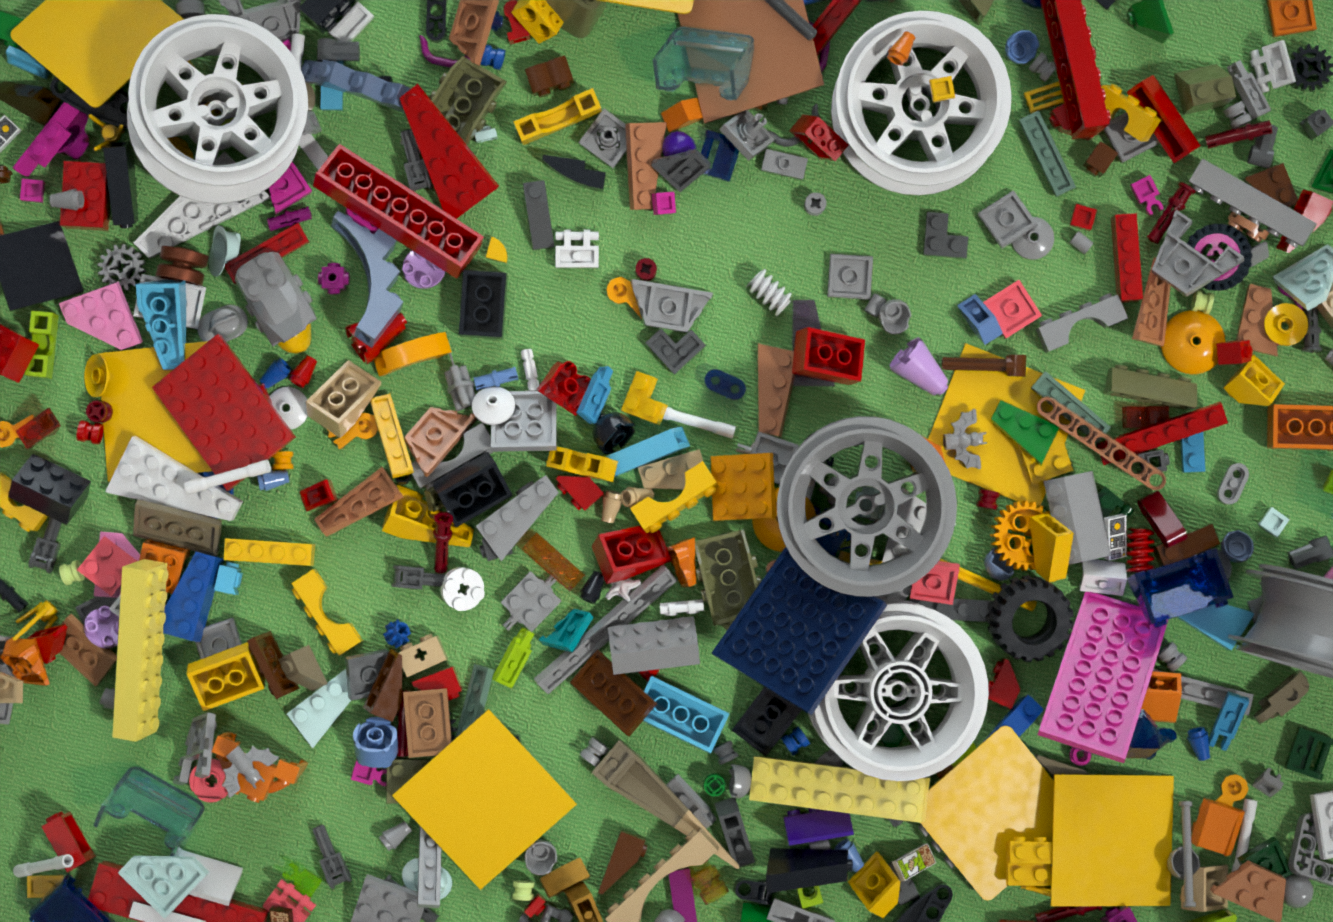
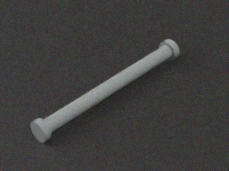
M1180 801L1179 807L1182 810L1185 896L1183 907L1191 908L1196 907V902H1194L1190 815L1192 802Z

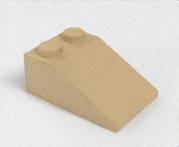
M348 360L306 401L307 415L341 438L356 423L381 386V381Z

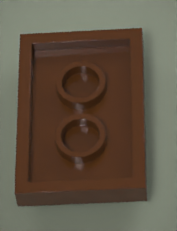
M271 631L247 640L249 651L256 658L259 664V671L265 676L268 682V689L276 699L300 689L298 684L287 679L278 659L284 656Z

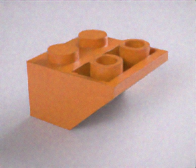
M1152 672L1138 720L1176 722L1182 695L1181 673Z

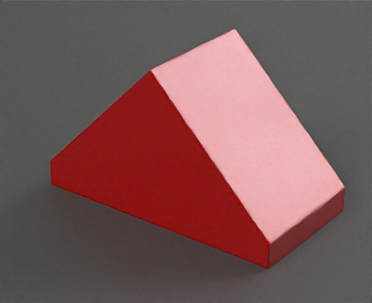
M329 479L299 491L306 512L338 501L332 481Z

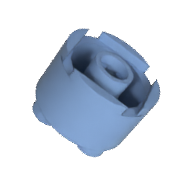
M371 717L366 719V722L360 725L359 723L354 729V750L358 763L371 768H387L391 766L392 761L398 754L397 730L395 726L393 727L390 721L384 718Z

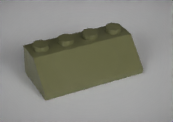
M1115 365V368L1111 367L1108 369L1104 394L1183 410L1197 408V384L1191 383L1189 378L1178 377V380L1170 379V375L1164 373H1157V376L1149 375L1148 370L1136 369V372L1127 370L1128 367L1123 365Z

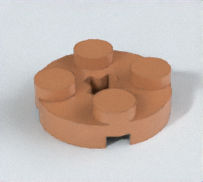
M1231 212L1227 218L1229 220L1227 224L1241 232L1243 229L1246 230V235L1258 243L1262 240L1265 241L1269 235L1268 231L1258 228V225L1239 214L1236 215L1234 212Z

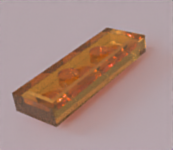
M538 533L522 548L526 554L569 592L585 576Z

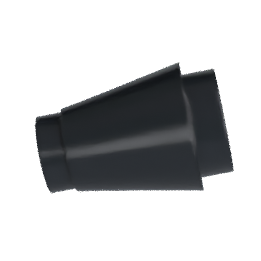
M593 571L580 590V599L591 604H595L600 599L604 582L602 573Z

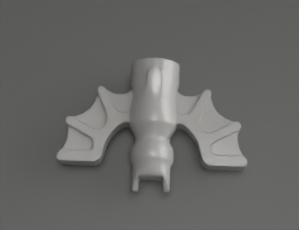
M972 409L969 412H961L960 418L956 422L951 423L954 432L953 434H943V446L945 450L955 449L956 455L954 459L961 460L965 468L975 467L981 469L980 456L971 454L966 450L969 445L987 444V442H983V435L986 432L965 433V429L968 426L977 422L976 409Z
M240 746L236 747L226 756L232 763V766L223 769L226 779L222 787L226 788L228 797H232L240 790L237 779L238 773L244 774L245 779L255 789L257 788L256 782L259 780L265 781L259 771L253 767V761L270 766L279 757L273 755L269 748L258 750L252 746L248 753H244Z

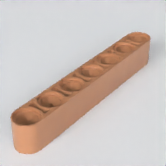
M1045 396L1039 400L1037 410L1043 417L1150 489L1160 490L1165 486L1166 477L1157 467L1056 399ZM1043 401H1051L1053 410L1044 412L1041 409ZM1068 413L1071 416V422L1069 424H1062L1059 421V415ZM1080 425H1086L1089 428L1090 432L1087 436H1080L1077 433V428ZM1099 437L1105 438L1108 442L1107 446L1103 449L1095 445V441ZM1118 449L1126 453V457L1122 461H1117L1113 457V453ZM1134 462H1141L1144 465L1143 471L1140 473L1133 472L1131 469ZM1152 475H1160L1162 482L1159 485L1151 484L1149 479Z

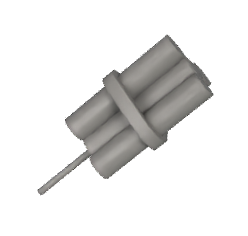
M449 353L453 366L450 367V370L444 372L449 387L447 391L448 394H451L455 410L460 411L469 406L472 407V401L475 397L473 386L475 385L470 379L467 366L458 367V365H455L452 355Z

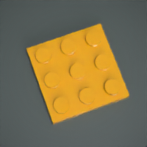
M773 453L711 456V474L719 485L716 488L717 491L712 494L713 521L776 518Z

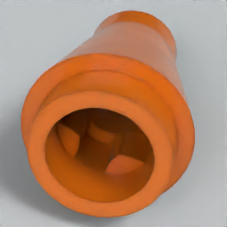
M905 31L888 50L887 58L892 63L902 66L908 61L916 37L912 33Z

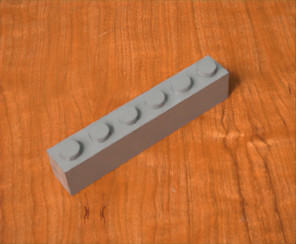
M1204 159L1201 160L1189 180L1193 184L1192 188L1200 194H1203L1205 191L1211 195L1210 199L1220 205L1222 202L1230 205L1229 210L1235 214L1240 215L1244 213L1249 216L1248 220L1259 226L1261 223L1267 226L1268 229L1266 231L1276 237L1281 234L1287 238L1285 242L1295 248L1298 245L1302 247L1305 245L1317 225L1312 220Z

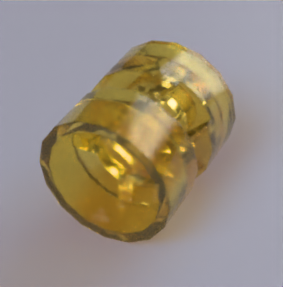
M714 864L690 877L695 888L701 890L699 895L705 905L718 900L729 892L725 882L719 880L720 873Z

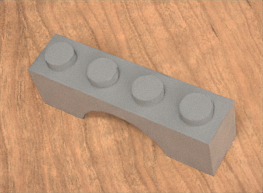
M1111 293L1099 298L1100 302L1092 305L1091 301L1079 306L1080 310L1072 313L1071 310L1061 313L1058 320L1052 321L1050 318L1040 322L1041 327L1037 328L1036 332L1045 353L1068 344L1069 332L1072 326L1079 320H1094L1104 328H1107L1127 319V314L1118 294L1113 297Z
M481 423L465 432L464 446L461 453L451 461L440 462L428 477L424 476L416 461L411 463L414 470L412 475L421 489L425 487L427 490L433 487L431 483L480 455L486 452L492 454L491 436L487 428Z

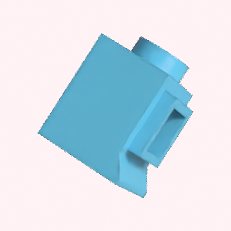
M226 562V565H219L214 591L239 595L237 588L240 587L243 575L240 572L239 564Z

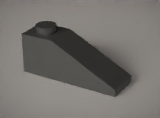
M545 181L523 183L533 250L555 247Z
M732 797L714 803L731 857L739 864V867L755 863L736 798Z

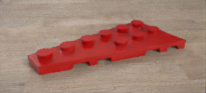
M417 83L399 99L443 211L457 219L495 191L499 185Z

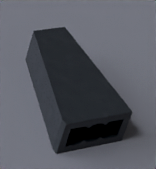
M131 141L111 143L103 149L113 225H120V228H131L133 224L139 221L134 149Z
M770 848L766 872L767 893L848 881V872L853 871V860L849 859L848 850Z

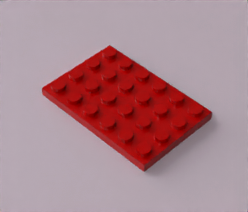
M221 334L214 336L152 387L215 475L242 468L259 461L269 460L296 438ZM245 478L222 485L227 491H230Z

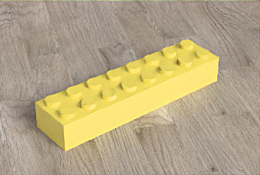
M143 559L122 567L113 738L136 742L157 732L159 727L158 709L161 704L159 691L162 684L160 674L163 664L162 645L165 640L163 625L166 620L164 609L167 600L166 581L169 575L167 563Z
M755 756L749 800L922 823L926 819L930 778L924 777L909 781L883 780L866 775L850 767Z

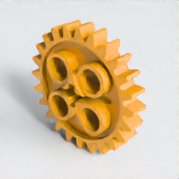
M1022 501L1021 504L1020 502H1014L1013 506L1006 505L1007 511H999L1002 517L994 518L998 524L991 525V528L996 530L995 533L990 534L991 537L996 539L991 545H997L998 548L994 551V554H1002L999 558L1000 561L1007 559L1005 566L1013 565L1014 570H1019L1021 567V571H1027L1028 568L1035 570L1034 554L1029 552L1032 539H1025L1024 536L1010 534L1008 529L1016 533L1024 532V535L1032 537L1030 517L1046 513L1050 514V511L1042 512L1044 506L1036 507V502H1030V504H1028V501ZM1017 517L1020 520V526L1018 528L1015 525V519ZM1011 538H1013L1015 541V546L1013 549L1010 547L1009 544Z

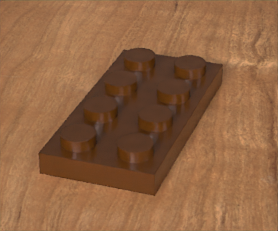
M598 649L570 681L579 692L629 737L657 705V702L625 673L613 675L612 661Z

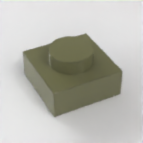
M433 487L424 491L429 511L435 512L444 507Z

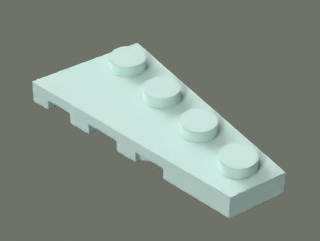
M346 669L287 713L288 717L312 748L315 747L351 701L348 698Z

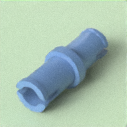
M516 367L498 372L493 370L490 374L473 377L477 391L491 386L500 387V384L519 380Z

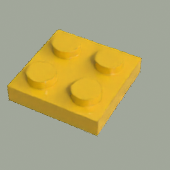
M1058 430L1042 466L1018 445L1031 484L1074 471L1060 430Z

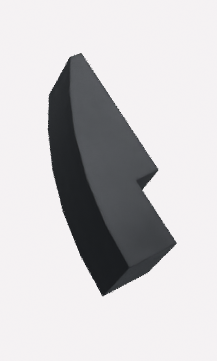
M543 155V163L564 179L590 190L604 192L606 172L586 170V161Z

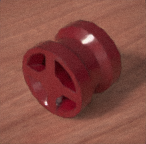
M649 258L639 260L636 264V275L643 281L652 280L657 273L655 262Z
M92 401L87 405L86 415L93 422L105 423L112 418L113 409L108 402Z
M979 489L978 494L980 497L976 502V506L997 510L998 505L996 501L1000 493Z

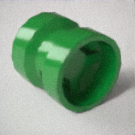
M717 773L707 775L704 780L706 793L714 797L724 792L726 786L723 777Z

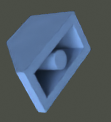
M976 294L957 305L975 335L984 345L1003 334L995 315Z

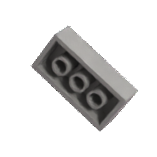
M694 616L608 627L613 675L700 664Z

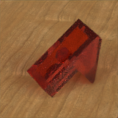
M47 408L16 430V433L25 447L30 449L46 437L55 435L61 425L52 410Z

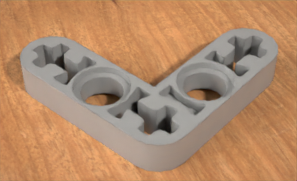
M1313 813L1302 814L1296 826L1288 862L1289 870L1296 875L1333 887V877H1329L1330 874H1333V865L1313 858L1317 843ZM1307 819L1312 823V826L1306 823ZM1302 838L1308 840L1309 845L1306 850L1302 849L1300 845ZM1297 861H1300V863L1303 864L1302 868H1299V866L1297 865ZM1317 865L1323 869L1321 877H1317L1315 874V867Z

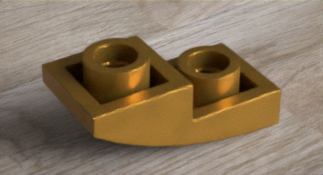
M577 858L546 874L539 880L548 898L564 892L569 887L589 879L590 875L581 858Z

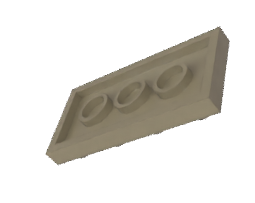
M137 499L134 512L133 536L217 557L220 547L222 520Z

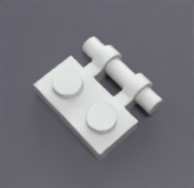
M1284 40L1262 47L1264 56L1260 57L1258 50L1250 52L1252 59L1250 61L1251 67L1255 69L1256 81L1262 93L1270 91L1269 82L1272 83L1273 89L1296 82ZM1264 63H1266V65H1267V69H1268V72H1269L1268 75H1265V72H1264V69H1263V64H1264Z
M571 230L556 232V240H564V246H556V268H599V246H590V240H599V232H590V230H584V232H571ZM571 240H583V246H571Z
M703 599L660 603V613L665 614V616H674L682 612L695 614L704 610Z

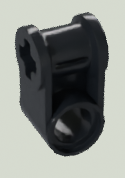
M742 877L735 881L734 891L740 899L772 905L773 893H767L766 880ZM743 883H747L750 886L749 891L745 894H741L738 891L739 886Z

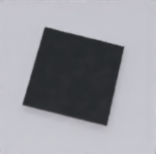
M60 221L0 235V284L9 311L84 292L63 229L60 226Z

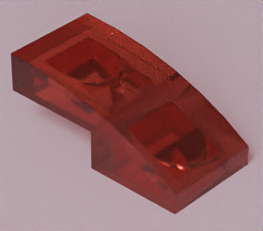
M1169 406L1122 407L1123 428H1144L1169 419Z

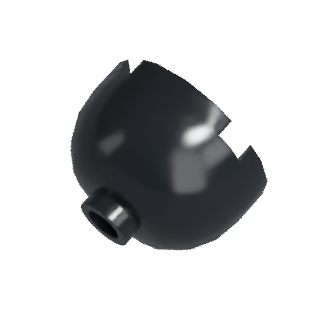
M619 412L601 414L593 428L594 442L602 453L606 455L615 452L613 448L617 445L622 448L635 433L633 426L636 427V425L629 417Z

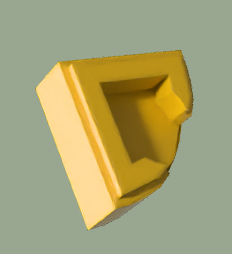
M491 237L486 258L507 263L508 256L504 245L498 239Z

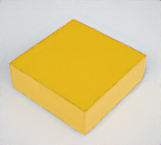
M951 76L929 80L933 103L955 99Z

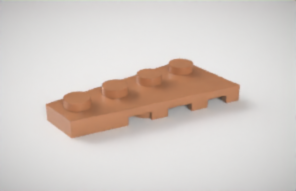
M667 122L625 124L630 210L653 209L652 193L656 191L659 172L651 166V163L654 159L661 158Z

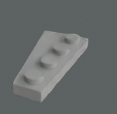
M545 475L476 525L479 532L501 561L559 492Z

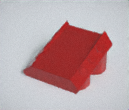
M557 361L550 368V371L536 390L576 416V412L591 379L586 375L580 376L577 374V367L573 362L566 361L560 363Z

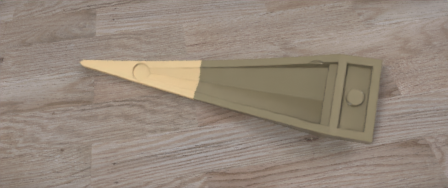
M621 739L592 771V774L607 787L652 813L686 836L692 830L698 831L702 828L719 846L718 851L714 854L736 869L740 868L739 864L645 760Z

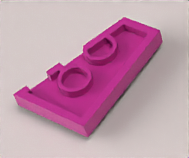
M291 162L289 168L280 179L268 188L275 215L312 193L311 188L293 162Z

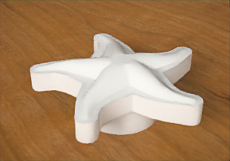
M626 579L610 583L612 587L607 592L606 598L610 600L613 596L617 595L629 602L630 597L628 595L632 589L641 585L639 579L635 581Z

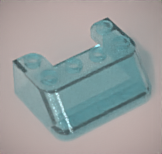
M690 27L675 29L653 58L656 89L673 92L681 86L684 80L693 81L694 83L721 85L719 95L722 98L737 100L749 82L754 53V38L745 34Z

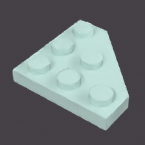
M1328 244L1273 276L1274 282L1307 311L1327 300L1333 283V248Z
M134 856L118 872L164 919L209 873L195 857Z

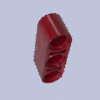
M1155 491L1137 500L1140 511L1166 548H1170L1188 539L1185 528L1159 491Z

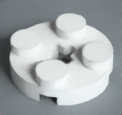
M456 567L450 570L443 578L444 581L440 589L442 599L447 605L458 611L472 609L484 598L483 580L477 572L470 568ZM460 584H463L464 586L467 585V589L464 594L461 592L458 593L457 591L460 589Z

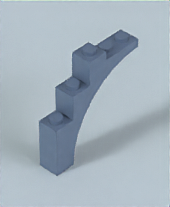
M305 60L301 66L305 83L349 93L405 114L399 99L411 89L405 85L387 82L370 73L355 71L335 61L323 60V62Z
M338 211L333 216L331 227L341 234L354 248L363 264L368 282L367 308L356 327L354 337L372 348L399 314L404 302L397 294L389 292L400 273V270L393 263L386 262V259L393 252L397 240L380 229L375 234H372L368 228L354 222L349 215Z

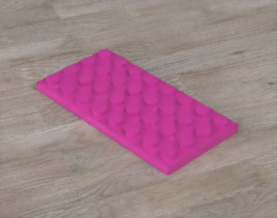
M1085 592L1038 735L1124 763L1170 616L1098 593Z

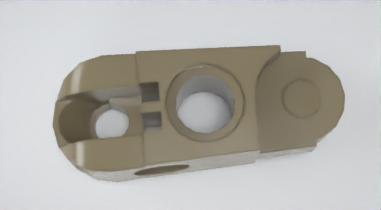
M1301 670L1291 674L1258 702L1262 708L1253 717L1259 724L1265 722L1270 717L1271 719L1277 716L1282 717L1309 691V683Z

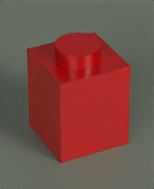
M1250 340L1216 343L1218 365L1242 364L1252 361L1253 349L1250 345Z

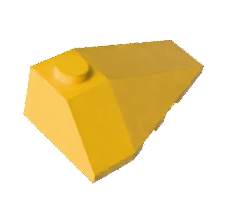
M397 485L404 497L389 504L382 531L402 539L436 543L433 537V531L436 526L434 515L441 511H429L427 502L422 499L423 495ZM452 523L451 530L453 535L449 540V545L470 547L474 529L465 523L458 527H455Z

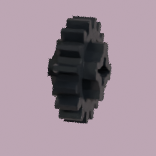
M1307 44L1305 49L1299 47L1297 53L1293 52L1290 55L1292 58L1290 62L1296 80L1294 87L1301 85V91L1306 90L1308 87L1309 91L1313 92L1315 86L1320 90L1323 88V84L1329 83L1330 80L1327 77L1333 75V72L1329 71L1333 64L1328 62L1332 56L1326 57L1324 55L1326 49L1321 52L1318 51L1319 45L1311 49L1310 44ZM1304 55H1313L1314 57H1313V58H1308L1307 56H1304ZM1308 65L1312 66L1311 72L1307 70L1309 67ZM1310 78L1314 80V82L1305 81Z

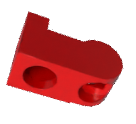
M510 0L504 5L505 17L510 21L512 32L507 33L510 45L530 40L529 32L511 13L518 2L515 0Z

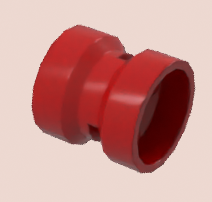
M81 420L77 428V441H91L92 444L99 445L102 441L104 425L100 423L90 424L88 421Z

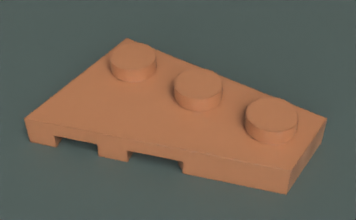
M1248 284L1236 341L1250 340V345L1254 352L1276 357L1278 356L1277 344L1269 339L1264 329L1265 317L1273 308L1271 288Z

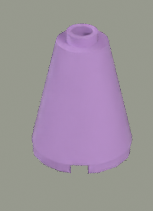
M919 337L914 338L907 343L908 348L904 351L901 349L895 355L889 365L890 369L931 395H941L948 388V379L923 340Z

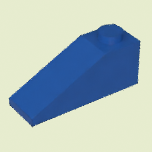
M1029 695L1020 698L987 738L1002 726L1011 727L1017 736L1020 737L1044 709Z

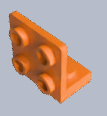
M147 539L143 542L139 561L146 559L167 563L169 575L166 581V592L172 594L180 581L184 561L189 557L191 550Z

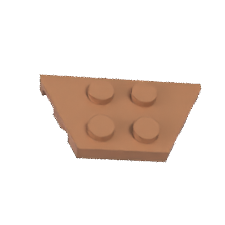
M460 0L449 40L458 46V49L467 55L472 63L478 66L481 64L499 0Z
M430 407L404 437L405 443L424 476L428 477L463 437L464 433L475 423L477 418L473 413H470V416L457 414V411L453 410L444 411L440 408Z
M1248 860L1239 866L1238 870L1228 874L1226 881L1219 886L1214 884L1210 888L1213 894L1271 920L1281 922L1286 879L1282 875Z

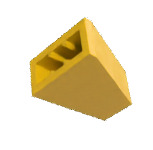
M1048 513L1030 517L1036 573L1048 582L1065 579L1074 533Z

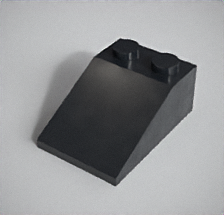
M764 687L732 731L764 756H767L802 710Z

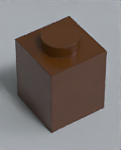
M1100 141L1083 164L1086 167V172L1094 177H1101L1118 152Z

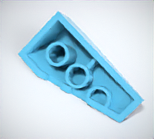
M173 279L137 283V306L146 322V329L150 332L163 370L175 369L185 361L187 304L185 281Z

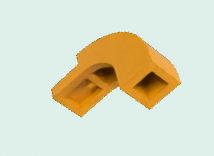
M442 332L385 349L374 359L378 375L381 377L419 362L440 358L452 351L446 332Z

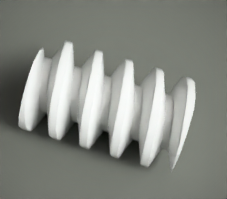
M764 269L746 287L752 285L750 289L751 294L758 291L757 299L764 297L763 305L771 303L770 311L777 308L775 313L777 317L791 302L790 297L792 293L784 295L785 287L777 289L779 281L771 283L773 276L770 275L765 278L764 275L767 270Z

